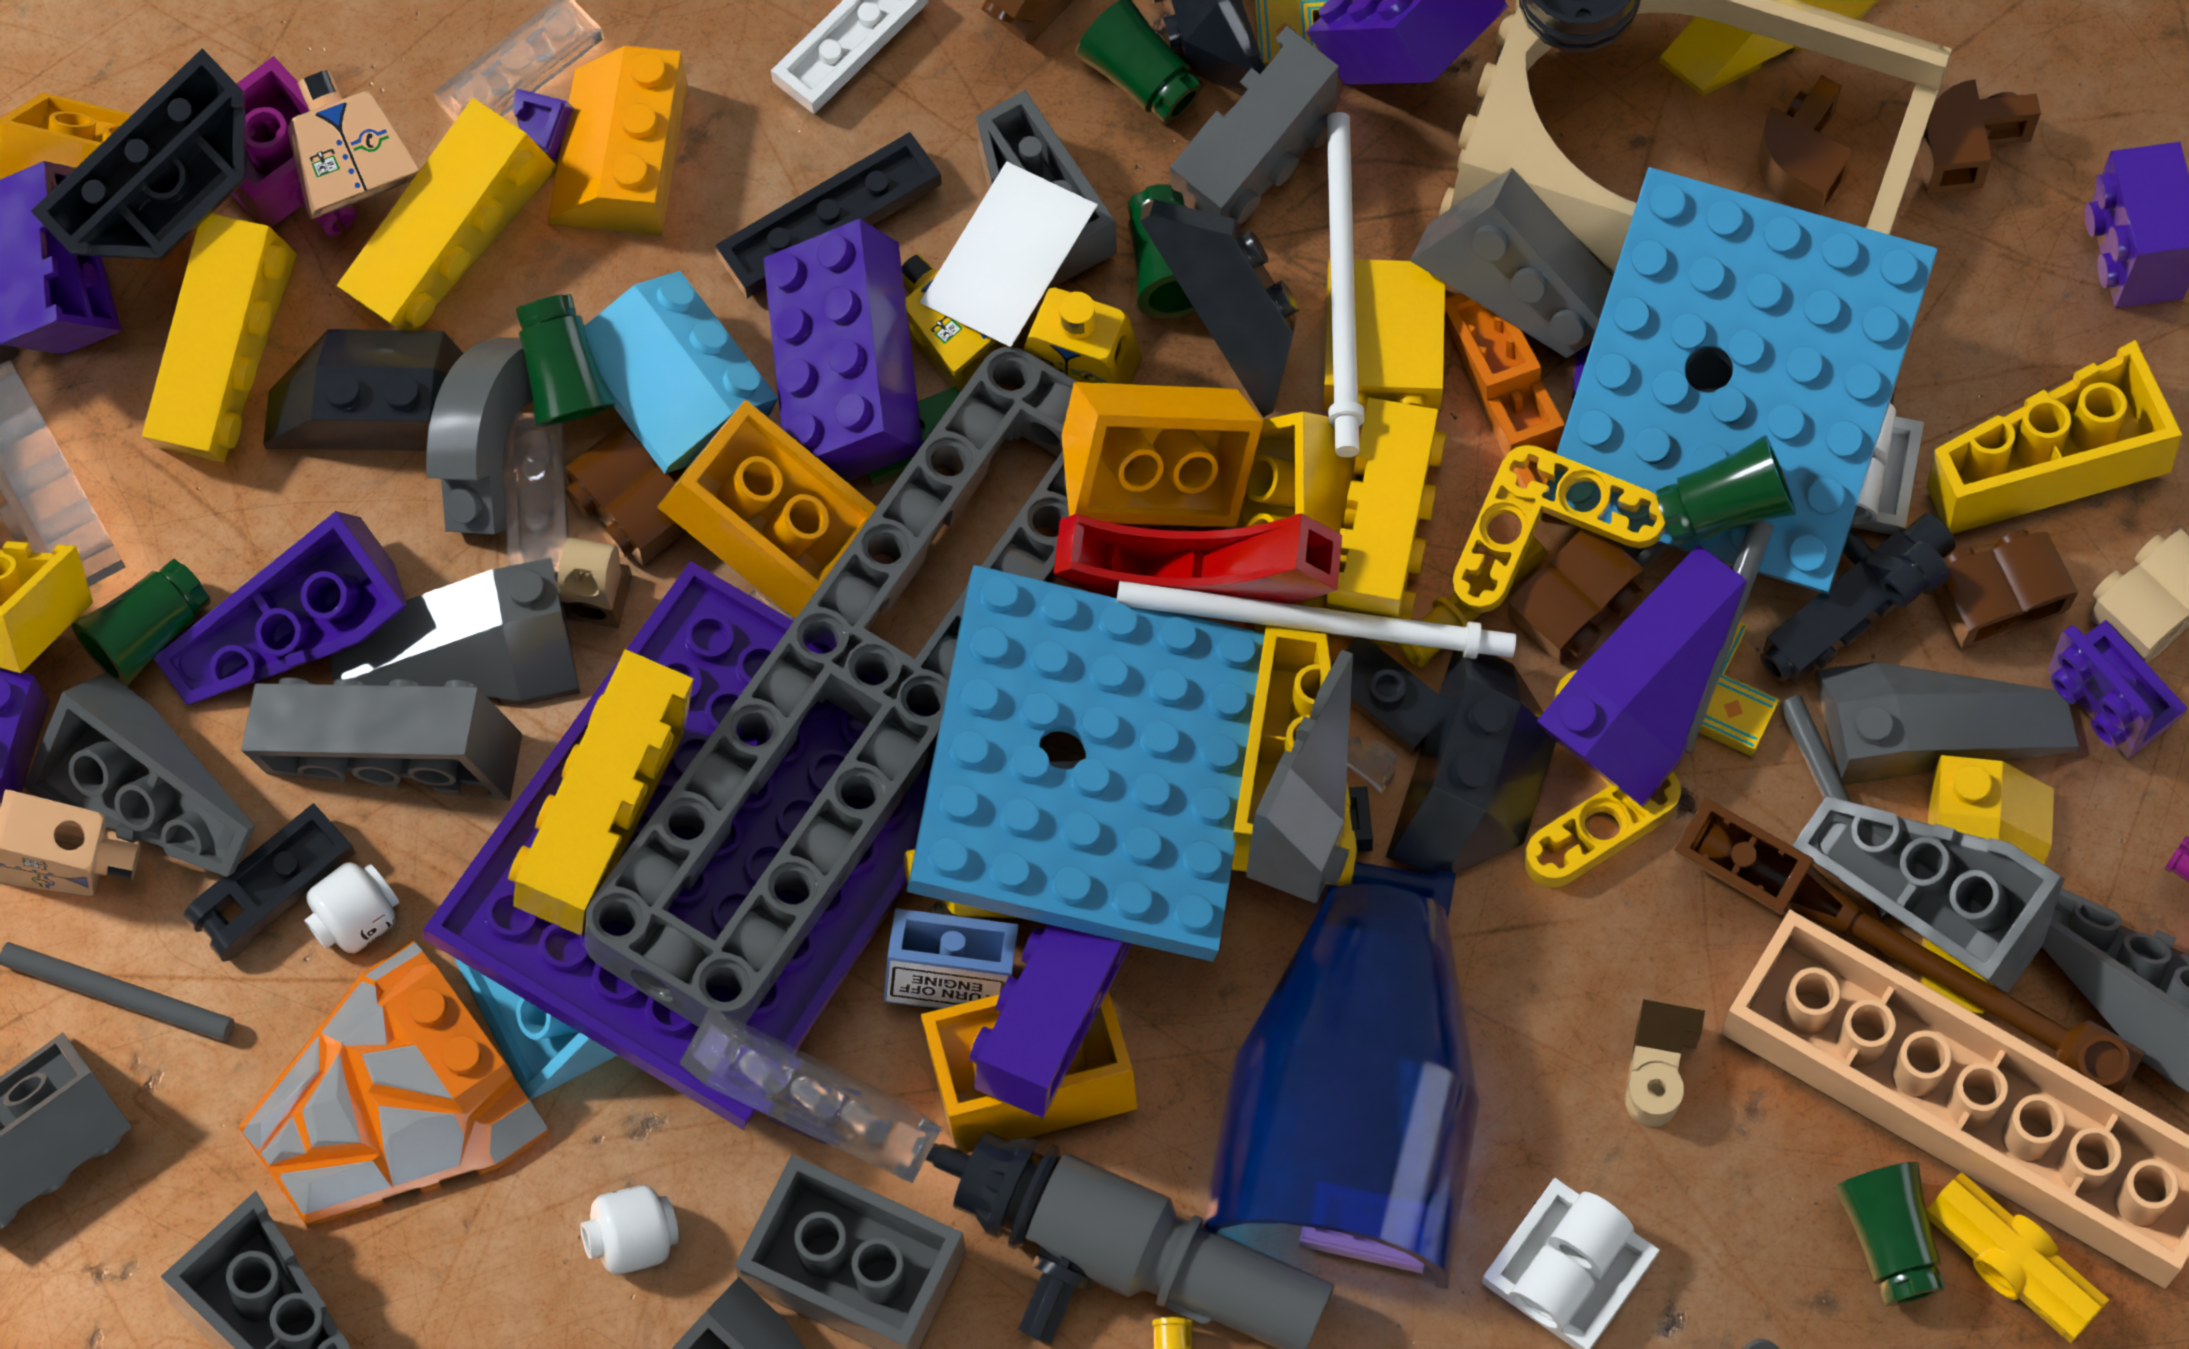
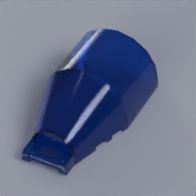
M1355 861L1351 884L1343 886L1329 884L1325 901L1233 1059L1202 1227L1217 1233L1222 1228L1245 1223L1290 1224L1327 1229L1369 1239L1405 1252L1427 1265L1436 1279L1435 1287L1448 1289L1480 1103L1449 923V912L1456 873L1438 870L1436 876Z

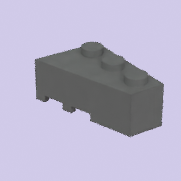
M1287 25L1275 39L1280 44V51L1264 71L1259 74L1251 68L1240 81L1248 89L1245 94L1224 116L1216 111L1170 166V185L1173 190L1182 192L1185 206L1188 208L1232 218L1238 224H1242L1255 212L1260 203L1261 196L1273 184L1280 186L1291 177L1298 166L1299 158L1311 146L1319 148L1327 141V116L1336 112L1339 66Z
M1026 90L976 116L978 149L988 190L1007 161L1098 204L1045 292L1049 288L1060 285L1116 254L1115 219Z
M1510 168L1427 225L1409 260L1566 358L1592 343L1613 279L1513 168Z

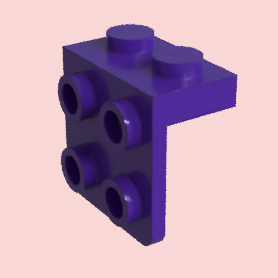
M2107 620L2103 621L2085 636L2073 625L2060 634L2048 671L2052 674L2050 676L2051 683L2065 701L2070 704L2077 702L2092 718L2091 726L2098 738L2111 749L2118 747L2130 759L2184 717L2188 708Z

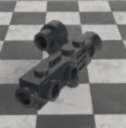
M1924 513L1902 532L1900 530L1896 531L1873 550L1850 527L1842 553L1855 566L1832 584L1829 595L1820 593L1767 636L1763 648L1764 652L1760 654V659L1768 673L1779 682H1785L1790 678L1797 684L1815 668L1819 667L1822 669L1829 664L1837 655V650L1843 645L1848 646L1869 629L1876 618L1886 617L1897 606L1901 608L1906 607L1922 593L1927 595L1933 593L1950 578V571L1944 559L1956 549V543L1949 529L1934 515Z

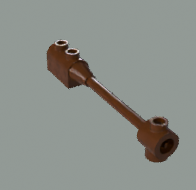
M1707 797L1702 801L1674 849L1677 856L1782 916H1785L1789 910H1792L1817 925L1844 934L1847 932L1851 933L2052 1048L2057 1053V1061L2119 1096L2145 1054L2144 1050L2091 1020L2071 1029L2065 1028L1860 911L1861 907L1814 867V858Z

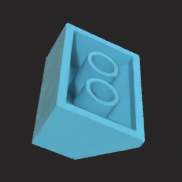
M681 271L633 285L584 326L600 374L616 404L614 408L664 474L690 466L745 399L768 418L778 400L770 386Z
M454 958L519 1086L529 1100L617 1056V1054Z

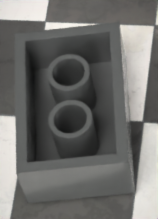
M791 1155L734 1268L737 1276L757 1294L876 1349H919L966 1254L963 1232Z

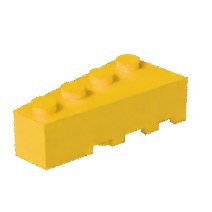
M472 97L336 286L396 330H415L428 321L436 305L557 170V165L527 133Z
M212 213L198 225L142 432V437L157 448L224 463L229 448L233 449L237 444L241 432V414L249 391L254 383L258 365L298 255L269 226Z
M2136 340L2119 348L2116 356L2097 366L2093 362L2075 372L2073 380L2049 393L2044 389L2025 399L2023 407L2007 416L2002 417L1998 414L1936 448L1933 454L1927 490L1942 522L1951 534H1955L2169 474L2173 468L2182 433Z
M1368 397L1364 423L1359 439V453L1356 455L1354 465L1355 479L1350 482L1343 523L1345 529L1341 528L1339 533L1343 536L1338 589L1327 594L1326 609L1412 620L1416 593L1406 591L1409 572L1421 574L1427 539L1418 538L1416 534L1419 519L1431 521L1437 486L1426 484L1429 466L1441 468L1447 435L1445 432L1436 431L1438 409ZM1325 633L1329 636H1335L1354 640L1356 638L1352 636ZM1369 639L1374 644L1391 647L1396 645V642Z
M6 541L2 547L3 550H0V668L22 673L93 603L77 546L56 544L52 551L53 553L32 552L28 542Z
M1266 625L1233 831V840H1236L1231 868L1233 870L1247 872L1255 812L1285 750L1292 751L1297 729L1304 716L1310 718L1317 693L1331 669L1327 635L1324 633ZM1346 783L1345 817L1340 847L1348 849L1349 854L1336 885L1351 888L1357 846L1355 832L1352 831L1350 818L1351 804L1348 783Z
M624 650L604 694L599 697L592 711L588 728L580 745L575 744L567 758L562 772L563 781L556 795L550 794L539 812L535 824V829L539 831L531 848L523 845L511 866L508 880L515 882L514 907L582 936L585 930L586 910L591 899L621 860L685 735L693 678L629 650Z

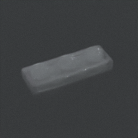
M553 0L434 91L436 102L454 121H456L472 97L503 117L513 109L517 88L530 92L537 91L603 40L601 27L574 0Z
M534 412L518 413L507 433L503 454L508 563L511 566L551 557L558 577L561 552L566 539L569 538L568 504L565 492L567 485L563 424L537 428L535 427Z

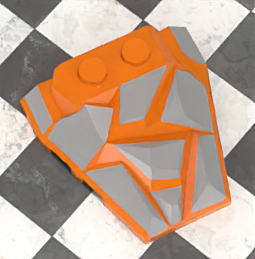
M413 939L364 971L357 978L347 993L238 1127L307 1228L384 1205L385 1198L420 1188L423 1193L442 1187L440 1181L477 1170L480 1175L499 1169L550 1134L549 1129L516 1082L505 1061L436 965L430 962Z

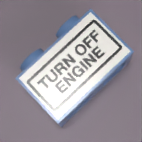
M895 908L887 957L883 1002L943 1009L1000 994L1007 979L1010 976L1012 977L1018 924Z

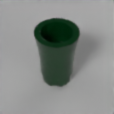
M1119 0L1106 9L1087 29L1076 48L1075 55L1078 59L1103 74L1127 93L1146 112H1153L1166 125L1180 118L1194 104L1198 94L1203 89V83L1190 72V66L1152 28L1132 0Z
M1158 184L1148 186L1142 192L1132 195L1128 201L1130 217L1128 227L1133 245L1137 274V306L1143 314L1157 319H1175L1196 313L1195 308L1140 222L1144 204L1153 199L1184 207L1187 206H1185L1182 192L1173 190L1171 185Z
M560 294L550 296L516 308L517 318L522 329L518 334L526 359L532 390L535 427L540 428L563 424L613 408L616 404L600 374L587 338L582 317L576 315L572 295Z
M1767 435L1718 462L1677 478V483L1656 490L1657 501L1663 519L1677 546L1697 538V536L1700 540H1704L1725 531L1763 520L1796 515L1788 483Z
M174 558L158 572L152 570L131 588L101 608L72 622L71 625L79 642L95 663L105 673H109L128 687L154 656L195 621L194 615L206 608L211 603V600L197 577L185 565L179 563Z
M1905 1162L1869 1171L1847 1179L1833 1188L1855 1230L1866 1257L1873 1282L1879 1284L1885 1306L1906 1304L1937 1294L1945 1289L1938 1267H1936L1941 1264V1260L1932 1236L1923 1198L1919 1162Z

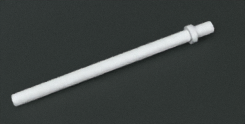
M1334 112L1327 116L1334 404L1328 409L1330 425L1335 427V453L1340 457H1353L1359 453V426L1364 423V407L1358 403L1350 116L1344 112Z
M1119 581L1116 603H1122L1134 608L1463 651L1464 658L1476 659L1478 653L1513 658L1516 645V634L1481 629V623L1469 621L1466 627L1123 581Z

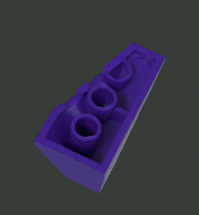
M335 511L153 658L185 704L194 705L359 645L408 606L393 561L362 518Z
M1698 544L1572 676L1537 720L1539 725L1549 737L1644 808L1683 757L1688 743L1687 736L1699 706H1702L1708 689L1706 686L1718 653L1725 644L1747 580Z

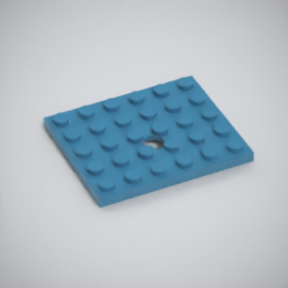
M1648 167L1556 454L1647 489L1657 495L1656 490L1677 483V478L1718 462L1767 435L1788 483L1796 515L1763 520L1773 525L1774 529L1758 574L1829 595L1938 249ZM1703 348L1720 349L1729 356L1733 364V373L1728 384L1711 393L1701 392L1693 388L1687 381L1685 374L1689 358L1696 351ZM1557 470L1555 482L1547 481L1546 485L1549 486L1550 494L1546 499L1555 501L1558 482L1565 472ZM1578 482L1571 486L1567 492L1566 502L1576 511H1591L1600 502L1601 491L1591 482ZM1612 493L1610 509L1601 521L1610 524L1613 511L1629 519L1630 531L1638 533L1643 525L1653 527L1656 522L1650 519L1648 506L1641 505L1636 513L1629 512L1618 507L1617 500L1621 494ZM1749 525L1728 530L1704 540H1700L1697 536V538L1678 546L1674 543L1666 526L1664 535L1656 543L1688 553L1699 544L1723 563L1734 566Z
M973 565L969 577L907 892L1213 962L1219 951L1236 840H1233V831L1265 633L1185 614L1129 607L1122 603H1116L1117 598ZM1052 732L1069 733L1082 743L1086 758L1079 761L1072 769L1054 767L1049 764L1048 755L1039 747V742L1045 735Z

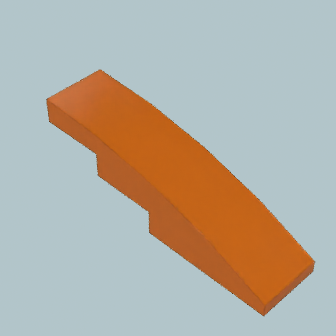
M1463 293L1445 298L1444 317L1504 456L1506 457L1516 447L1524 445L1540 447L1556 454L1565 423L1541 381V366L1521 329ZM1530 461L1525 469L1515 467L1513 470L1518 476L1520 488H1527L1531 481L1547 484L1548 479L1541 477L1538 473L1537 462Z

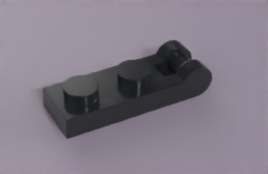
M313 803L240 862L234 874L228 877L223 876L197 897L186 908L183 918L196 932L204 931L211 939V950L221 961H230L245 950L255 935L356 852L352 844ZM235 902L243 912L229 923L222 913L224 909Z

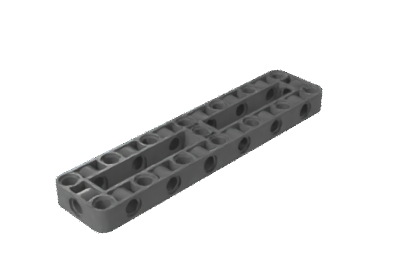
M1003 347L994 350L984 359L591 899L586 910L584 946L589 957L595 963L699 1028L712 1034L728 1035L738 1031L748 1022L935 753L967 587L915 659L868 630L880 613L888 614L925 562L928 546L944 524L949 527L986 477L990 460L1005 439L1012 441L1015 437L1019 440L1023 436L1058 458L981 567L1049 583H1054L1058 576L1053 574L1058 536L1046 537L1041 535L1036 529L1049 528L1058 534L1060 519L1069 516L1061 435L1073 384L1077 382L1076 380L1032 354L1016 347ZM1008 383L1015 386L1018 390L1008 391L1002 389L997 384ZM948 468L958 475L944 476L935 471V469ZM884 554L896 562L881 564L872 559L871 556ZM821 643L827 645L832 651L826 654H817L810 651L806 645ZM873 674L878 676L883 683L868 685L859 680L857 676ZM827 700L868 726L716 941L668 913L667 910L684 887L689 890L714 857L730 834L733 818L750 794L753 793L757 796L797 741L799 726L818 701L823 704ZM924 705L932 709L935 714L919 716L914 714L909 707ZM747 733L762 736L767 742L759 746H751L744 743L739 737ZM851 796H858L867 800L871 806L866 809H854L849 807L843 800ZM680 826H688L694 828L700 835L691 840H683L676 837L671 831ZM784 890H793L800 893L805 898V901L797 905H789L782 902L776 894ZM611 921H620L627 924L632 930L623 936H612L607 934L601 927ZM716 986H726L736 992L738 997L730 1002H719L714 1000L708 994V991Z

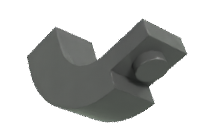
M496 337L474 345L455 362L439 390L428 431L426 467L427 478L441 479L445 532L497 534L508 530L503 473L504 446L507 433L515 416L524 406L533 402L526 359L520 338Z

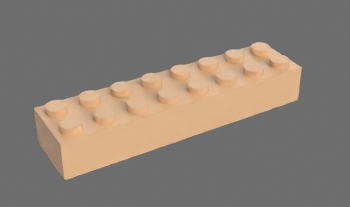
M1789 910L1731 1006L1721 1031L1722 1035L2162 1288L2166 1289L2189 1256L2188 1134L1794 911Z

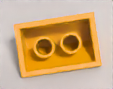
M622 46L575 69L569 104L574 109L561 142L548 214L549 224L662 235L688 87L681 51Z
M42 92L0 118V179L43 161L76 168L117 130L132 113Z
M1074 382L1061 435L1069 516L1080 514L1117 524L1237 527L1263 420L1238 389Z
M746 399L657 506V508L794 619L803 610L877 508Z
M1109 991L1044 1118L974 1089L976 1064L969 1061L970 1053L982 1027L986 1026L993 1029L1001 1013L996 1011V1004L1000 994L921 1014L954 1148L964 1153L973 1152L978 1141L986 1131L1010 1141L1138 1109L1133 1069Z

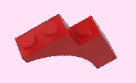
M1303 513L1265 524L1213 531H1171L1138 528L1074 514L1060 519L1053 574L1088 592L1117 598L1119 581L1294 604L1337 591L1343 535Z

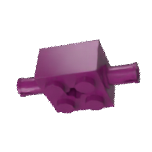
M274 56L237 83L245 92L247 180L231 194L257 224L266 225L270 228L274 227L301 205L306 209L289 139L288 126L293 118L309 112L298 81ZM348 205L314 219L323 227V231L328 236L334 237L342 233L341 229L334 222L338 219L348 229L355 220L356 211L351 205Z

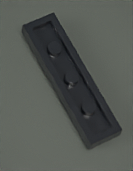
M908 132L715 245L717 257L745 297L749 298L766 288L764 257L859 218L872 226L942 185L941 173L912 133Z

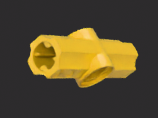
M1961 1172L1927 1208L1928 1219L1974 1259L1973 1265L1976 1271L1990 1287L2008 1299L2016 1300L2019 1298L2068 1342L2072 1343L2109 1301L2105 1295L2058 1256L2059 1249L2056 1243L2039 1225L2022 1215L2017 1214L2013 1217L1964 1173Z

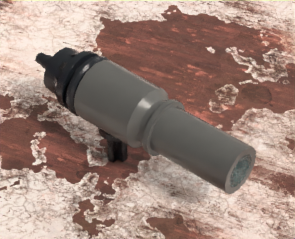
M988 1131L982 1135L972 1155H968L946 1144L939 1145L930 1140H925L922 1143L918 1152L921 1159L932 1163L933 1167L961 1179L953 1202L954 1208L976 1217L985 1230L986 1235L995 1239H999L1005 1230L1011 1232L1008 1247L1012 1249L1023 1246L1027 1240L1040 1245L1031 1266L1042 1271V1274L1018 1327L1019 1331L1053 1345L1077 1287L1090 1291L1092 1284L1096 1283L1127 1298L1142 1291L1150 1292L1158 1296L1156 1304L1161 1307L1168 1308L1202 1324L1212 1320L1277 1349H1309L1335 1284L1202 1227L1203 1218L1194 1215L1190 1221L1179 1217L1176 1214L1170 1197L1067 1152L1061 1157L1059 1147L1055 1145L1050 1146L1043 1156L1039 1154L1040 1141L1031 1137L1009 1141Z

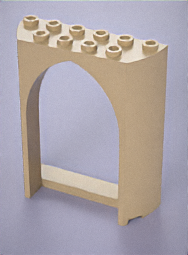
M1516 0L1514 12L1506 11L1496 38V45H1499L1495 64L1487 62L1483 70L1477 90V96L1481 98L1476 116L1468 114L1464 122L1458 142V148L1462 150L1457 164L1459 172L1455 188L1448 187L1439 216L1510 168H1513L1613 278L1637 203L1624 199L1605 189L1586 176L1568 160L1545 130L1529 91L1526 72L1552 46L1545 44L1527 27L1519 8V0ZM1640 0V6L1636 14L1651 12L1697 16L1916 83L1866 227L1867 229L1890 235L1926 130L1927 122L1951 57L1952 48L1796 0Z

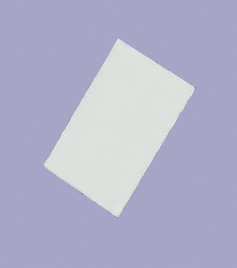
M1006 161L920 303L1011 347L1098 204Z

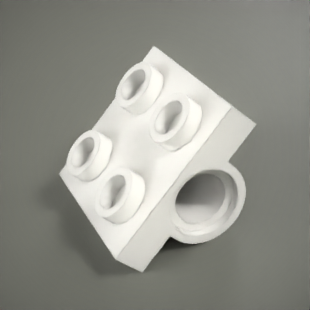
M1891 403L1888 407L1851 524L1853 528L1893 535L1898 530L1902 532L1906 527L1924 426L1922 421L1895 416L1896 409Z
M1554 1177L1486 1271L1481 1283L1573 1348L1592 1349L1658 1256L1659 1249L1633 1232L1634 1227L1630 1220L1611 1203L1590 1192H1582L1579 1195Z

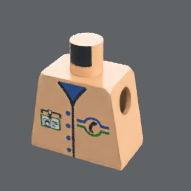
M330 70L312 74L298 82L309 112L298 115L291 120L288 126V134L306 211L310 220L406 184L414 179L419 171L414 159L368 90L342 99Z
M5 789L0 807V883L92 896L96 892L100 875L133 880L138 864L140 845L108 839L105 815L96 811Z

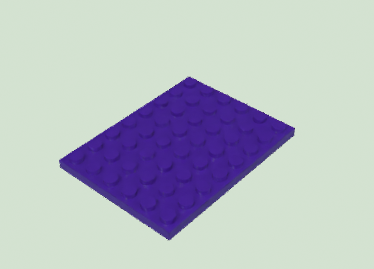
M692 561L688 563L626 649L693 678L685 735L624 854L794 622ZM821 643L806 645L810 651L817 654H826L832 651L827 645ZM618 660L424 927L423 939L744 1130L908 883L904 871V854L906 851L915 850L934 755L748 1022L738 1031L728 1035H715L699 1028L595 963L589 957L584 946L585 930L582 936L513 906L515 882L508 880L511 866L523 845L531 848L539 831L535 829L539 812L546 798L550 794L556 795L563 781L562 772L567 758L575 744L580 745L588 728L592 711L599 697L604 694L617 667ZM873 674L857 676L859 680L868 685L883 683L878 676ZM827 700L823 704L817 701L799 726L797 741L757 796L753 793L750 794L733 818L729 836L689 890L684 887L667 912L716 941L868 725ZM924 705L909 707L914 714L919 716L935 714L932 709ZM747 733L739 737L744 743L751 746H759L767 742L762 736ZM851 796L843 800L849 807L854 809H866L871 806L867 800L858 796ZM680 826L671 831L676 837L683 840H691L700 835L694 828L688 826ZM784 890L776 894L782 902L789 905H797L805 901V898L800 893L793 890ZM611 921L601 927L607 934L612 936H623L632 930L627 924L620 921ZM716 986L708 991V994L719 1002H730L738 997L736 992L726 986Z

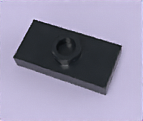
M1356 637L1344 650L1353 654L1350 706L1413 756L1422 747L1439 695L1371 640Z

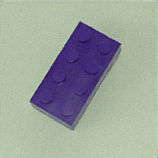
M859 218L764 257L781 429L846 482L915 456L923 444L899 242Z

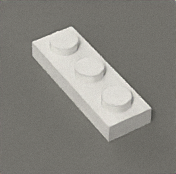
M843 0L771 70L772 82L811 113L815 114L929 0Z

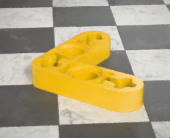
M1531 445L1516 447L1502 461L1462 552L1453 576L1454 590L1461 604L1470 611L1484 613L1499 607L1508 595L1543 513L1629 547L1639 549L1650 547L1661 539L1667 526L1657 501V495L1647 489L1540 447ZM1530 461L1537 462L1539 475L1553 482L1556 480L1557 470L1565 472L1558 482L1555 501L1546 499L1550 494L1549 486L1540 482L1531 481L1527 488H1520L1518 476L1513 472L1515 467L1525 469ZM1578 482H1591L1601 491L1600 502L1591 511H1576L1566 502L1567 492L1571 486ZM1612 493L1621 494L1617 500L1618 507L1629 512L1636 513L1641 505L1648 506L1650 519L1656 522L1653 527L1643 525L1638 533L1630 531L1629 519L1613 511L1610 524L1601 521L1610 509ZM1506 513L1518 518L1522 524L1521 534L1515 541L1503 545L1491 540L1487 534L1488 524L1494 517ZM1481 546L1495 557L1510 560L1504 566L1495 559L1490 571V579L1497 587L1493 592L1483 590L1478 598L1471 596V586L1465 580L1468 575L1478 577L1486 563L1485 554H1476L1478 547Z
M1578 670L1566 674L1559 681L1554 699ZM1672 771L1660 786L1665 790L1661 801L1662 805H1658L1654 800L1650 799L1644 808L1601 776L1608 787L1538 830L1530 838L1524 857L1528 876L1536 884L1545 888L1562 887L1665 823L1674 815L1681 795L1680 782L1676 774ZM1597 812L1608 813L1617 820L1620 831L1611 839H1597L1587 831L1585 826L1586 819ZM1572 829L1578 844L1564 854L1563 868L1558 869L1553 863H1548L1544 866L1540 864L1543 847L1547 846L1553 853L1565 848L1570 844L1572 835L1568 830ZM1581 848L1587 852L1586 855L1582 854Z

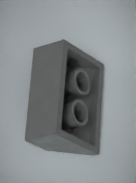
M64 1033L58 1035L0 1077V1230L15 1218L18 1209L36 1196L47 1195L60 1188L69 1178L71 1171L91 1157L97 1158L110 1152L121 1141L122 1135L132 1128Z

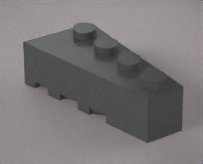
M282 678L279 684H255L241 751L266 774L343 782L346 771H351L355 777L374 783L376 786L399 788L401 777L412 778L424 784L434 785L433 789L437 793L454 795L460 794L461 784L485 786L488 789V798L510 801L522 733L487 698L479 686L467 681L451 680L447 681L445 686H423L414 681L396 679L390 681L389 686H378L343 678L335 680L334 685H313L308 681L298 678Z
M257 1191L251 1194L160 1276L169 1303L216 1349H352L328 1313L327 1307L319 1293L311 1285L296 1260L295 1254L285 1237L279 1232Z

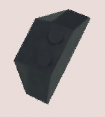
M1151 0L1153 4L1162 2L1166 17L1161 18L1165 42L1172 50L1178 49L1180 57L1190 66L1191 73L1243 96L1248 89L1240 81L1252 68L1261 74L1266 68L1242 0Z
M202 48L38 203L31 212L72 255L163 260L247 180L245 92Z
M1156 199L1144 204L1140 218L1142 226L1262 417L1264 418L1273 413L1294 335L1296 321L1294 313L1299 311L1292 292L1284 281L1280 280L1274 283L1263 265L1268 262V257L1261 242L1252 231L1244 234L1235 219Z
M327 329L269 390L263 441L264 447L268 449L427 451L428 431L439 390L452 366L464 353L444 331Z
M1453 650L1386 858L1432 879L1441 881L1525 843L1556 741L1549 737L1537 722L1544 712L1513 663L1495 655L1478 653L1476 659L1464 658L1463 651Z

